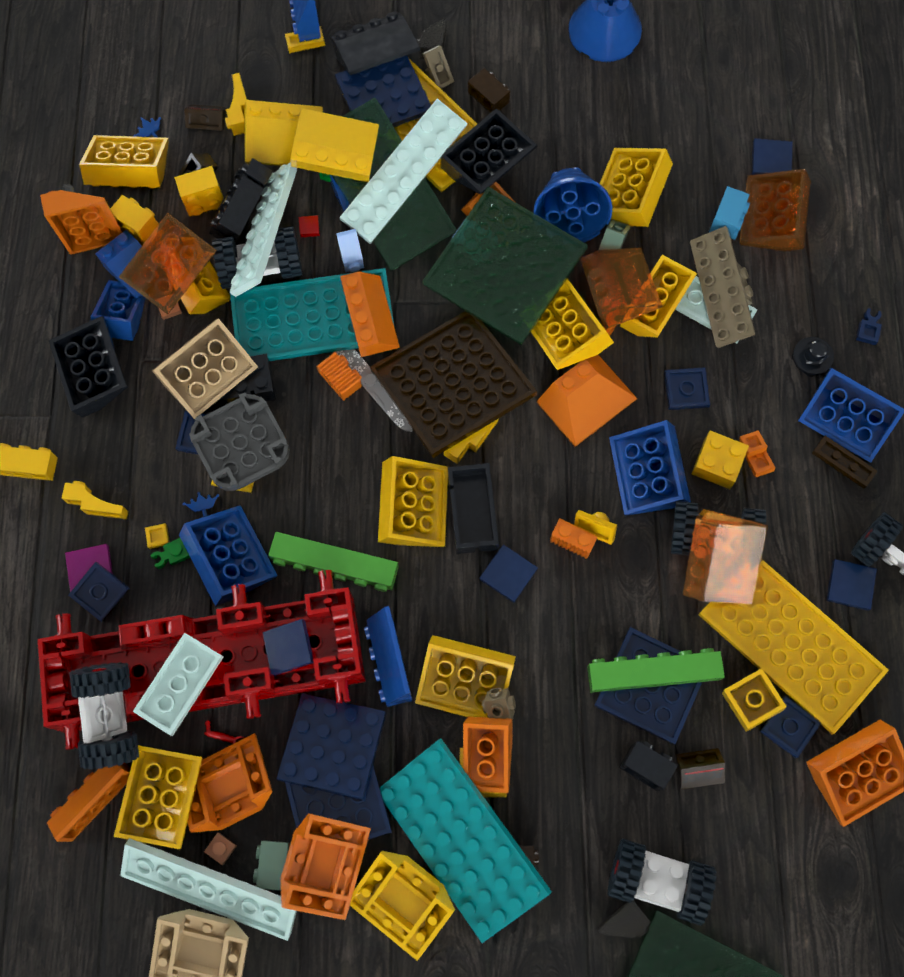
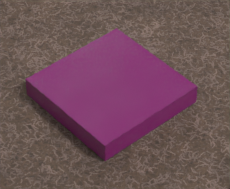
M107 544L65 553L70 592L95 562H98L113 574L109 545Z

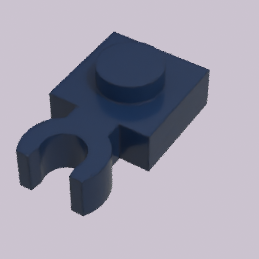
M868 308L864 313L865 320L862 319L859 323L856 340L876 345L882 324L876 322L881 318L882 313L878 311L876 316L873 317L870 315L871 309Z

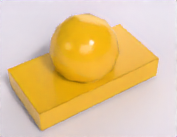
M578 510L574 525L597 535L598 540L612 545L615 539L617 524L609 522L608 516L603 512H596L591 515Z

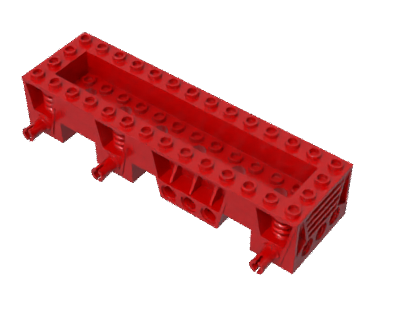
M322 570L318 572L321 591L304 594L305 600L267 607H264L261 602L249 604L246 600L245 585L238 584V587L236 585L231 586L234 605L216 609L217 615L195 619L185 615L124 624L118 626L119 631L93 636L84 632L72 633L71 614L64 613L62 616L58 614L56 615L58 634L38 639L43 726L65 733L66 750L78 748L80 741L79 731L82 730L78 698L72 697L69 673L75 671V669H82V667L119 662L128 664L131 687L123 690L126 723L145 720L134 713L133 710L184 633L220 655L225 651H231L233 655L231 661L227 663L220 662L189 712L245 703L246 718L261 717L259 700L333 687L335 688L337 704L343 703L342 693L345 703L350 702L348 685L366 682L354 598L349 587L334 589L332 570H325L326 579L325 573ZM304 619L309 639L313 636L320 639L319 645L311 648L314 663L275 676L271 675L268 657L265 654L263 632ZM143 666L145 669L144 674L141 677H135V668Z

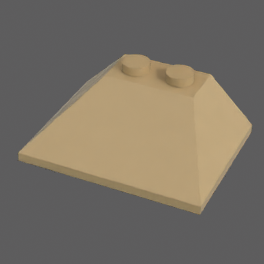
M187 909L159 916L149 977H242L249 937L233 919Z

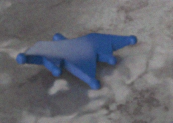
M141 117L143 128L138 127L139 133L133 136L149 137L153 135V137H158L155 132L160 130L161 117L156 121L151 118V123Z
M198 492L196 502L190 499L191 504L183 503V505H186L194 512L202 511L205 517L207 516L206 509L213 508L219 494L214 498L207 495L208 498L205 499Z

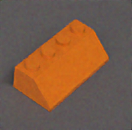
M360 271L340 276L360 356L364 357L400 348L381 277Z
M123 763V765L103 767V769H98L95 773H90L83 780L84 784L80 789L72 791L67 797L68 801L51 813L50 816L52 818L47 824L54 839L57 842H72L126 786L131 767L127 763Z

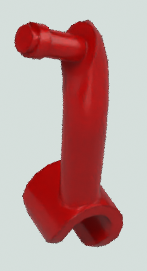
M205 721L206 732L204 734L208 737L232 744L245 738L243 736L233 737L225 733L211 731L210 721Z

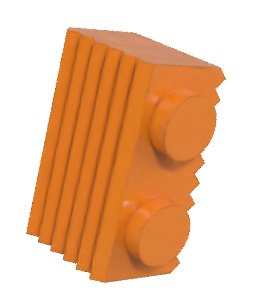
M334 352L316 367L318 373L344 401L362 387L360 380L362 377L356 369H350L348 366L349 362L343 355L339 356Z
M559 518L551 535L550 542H554V544H558V546H562L566 550L569 549L570 552L573 551V553H577V555L587 559L598 536Z

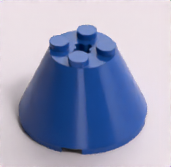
M585 0L574 11L569 22V37L576 50L590 56L589 59L600 62H612L625 58L639 44L642 34L641 21L630 0Z
M580 168L563 169L552 174L550 181L537 198L533 209L534 223L542 236L555 240V243L564 245L584 243L598 236L601 233L600 230L606 224L608 225L612 216V201L607 190L584 174Z

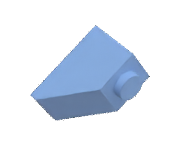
M356 229L336 233L345 273L357 272L364 268Z

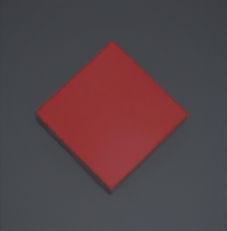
M318 215L299 217L300 237L320 236Z

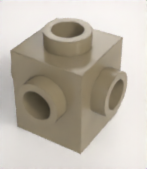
M493 688L487 691L485 700L482 701L483 712L488 715V718L513 719L514 709L516 708L515 698L510 696L508 688Z

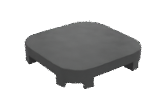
M239 394L240 398L203 417L201 414L197 416L191 427V433H189L191 442L210 478L217 487L225 491L241 489L276 471L286 463L289 457L290 449L283 432L266 401L257 395Z

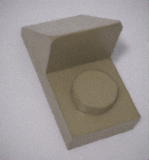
M440 45L422 53L428 67L425 69V72L440 89L455 82Z

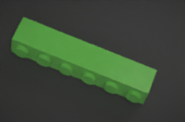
M275 532L268 555L273 564L279 566L288 564L298 571L312 570L316 575H318L319 571L323 570L325 576V570H332V576L338 581L346 582V579L354 581V584L366 587L367 584L375 586L374 589L386 592L387 589L393 590L399 568L396 561Z
M713 648L700 650L701 653L692 654L691 650L680 651L679 655L670 656V652L659 653L657 657L649 658L647 654L635 656L636 659L627 660V657H616L611 662H605V659H594L587 666L590 693L719 681L725 678L721 651L714 652Z

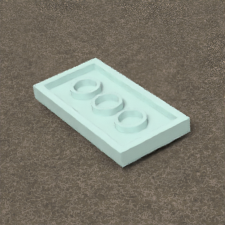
M696 276L675 310L711 329L699 277ZM748 305L751 318H753L758 309Z
M184 633L133 712L173 736L222 661L223 656Z

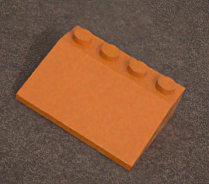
M63 190L50 191L40 195L44 216L70 255L104 247L123 232L103 197Z
M881 719L806 762L816 785L842 827L904 792V749L896 729Z

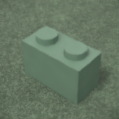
M261 841V845L257 846L256 859H259L258 869L254 870L253 883H256V887L281 890V875L291 843Z

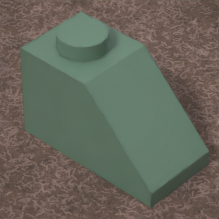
M612 220L606 228L599 251H602L605 256L617 257L631 226Z

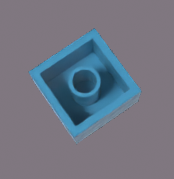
M727 186L709 232L726 226L731 239L736 240L745 214L750 206V203L747 202L750 194Z

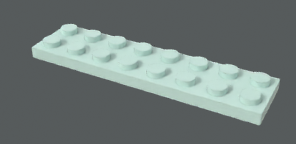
M436 99L340 216V220L351 229H356L357 234L371 244L468 123L439 99Z
M291 162L287 165L283 164L279 170L274 173L272 172L261 194V200L256 206L257 212L251 221L252 227L246 236L247 242L241 251L242 256L236 266V274L231 281L232 286L229 293L235 297L255 287L262 281L297 168L291 167Z
M129 838L125 843L120 876L288 941L297 911L282 908L281 896Z

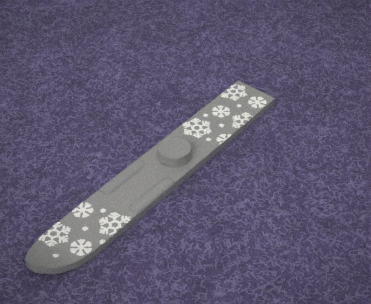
M355 349L336 351L339 356L343 355L348 360L350 369L358 371L362 377L360 379L361 385L400 429L412 432L411 426Z

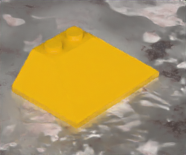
M381 851L354 889L350 903L353 909L417 961L455 911L445 886L410 857Z

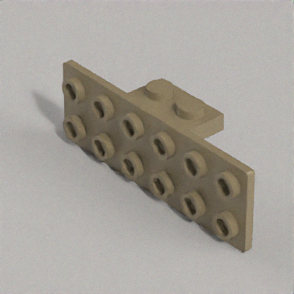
M724 226L691 240L690 244L716 347L720 348L755 335L748 305L753 304L751 299L753 291L751 286L747 284L746 279L749 276L746 268L737 263L728 228Z

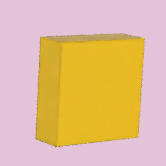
M166 523L145 527L149 549L162 547L170 542Z

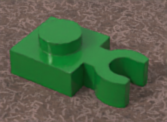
M181 538L163 545L164 552L156 551L151 554L153 559L161 557V561L155 564L157 569L163 568L168 561L173 566L190 558Z

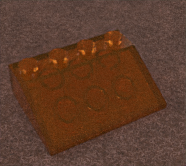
M806 169L748 176L746 193L750 194L747 200L750 206L742 224L740 245L780 251L804 249L811 184Z
M167 213L120 274L119 278L166 314H169L217 250Z
M641 248L598 250L580 258L598 315L605 330L663 307Z
M703 509L695 520L683 595L708 602L752 604L768 525Z

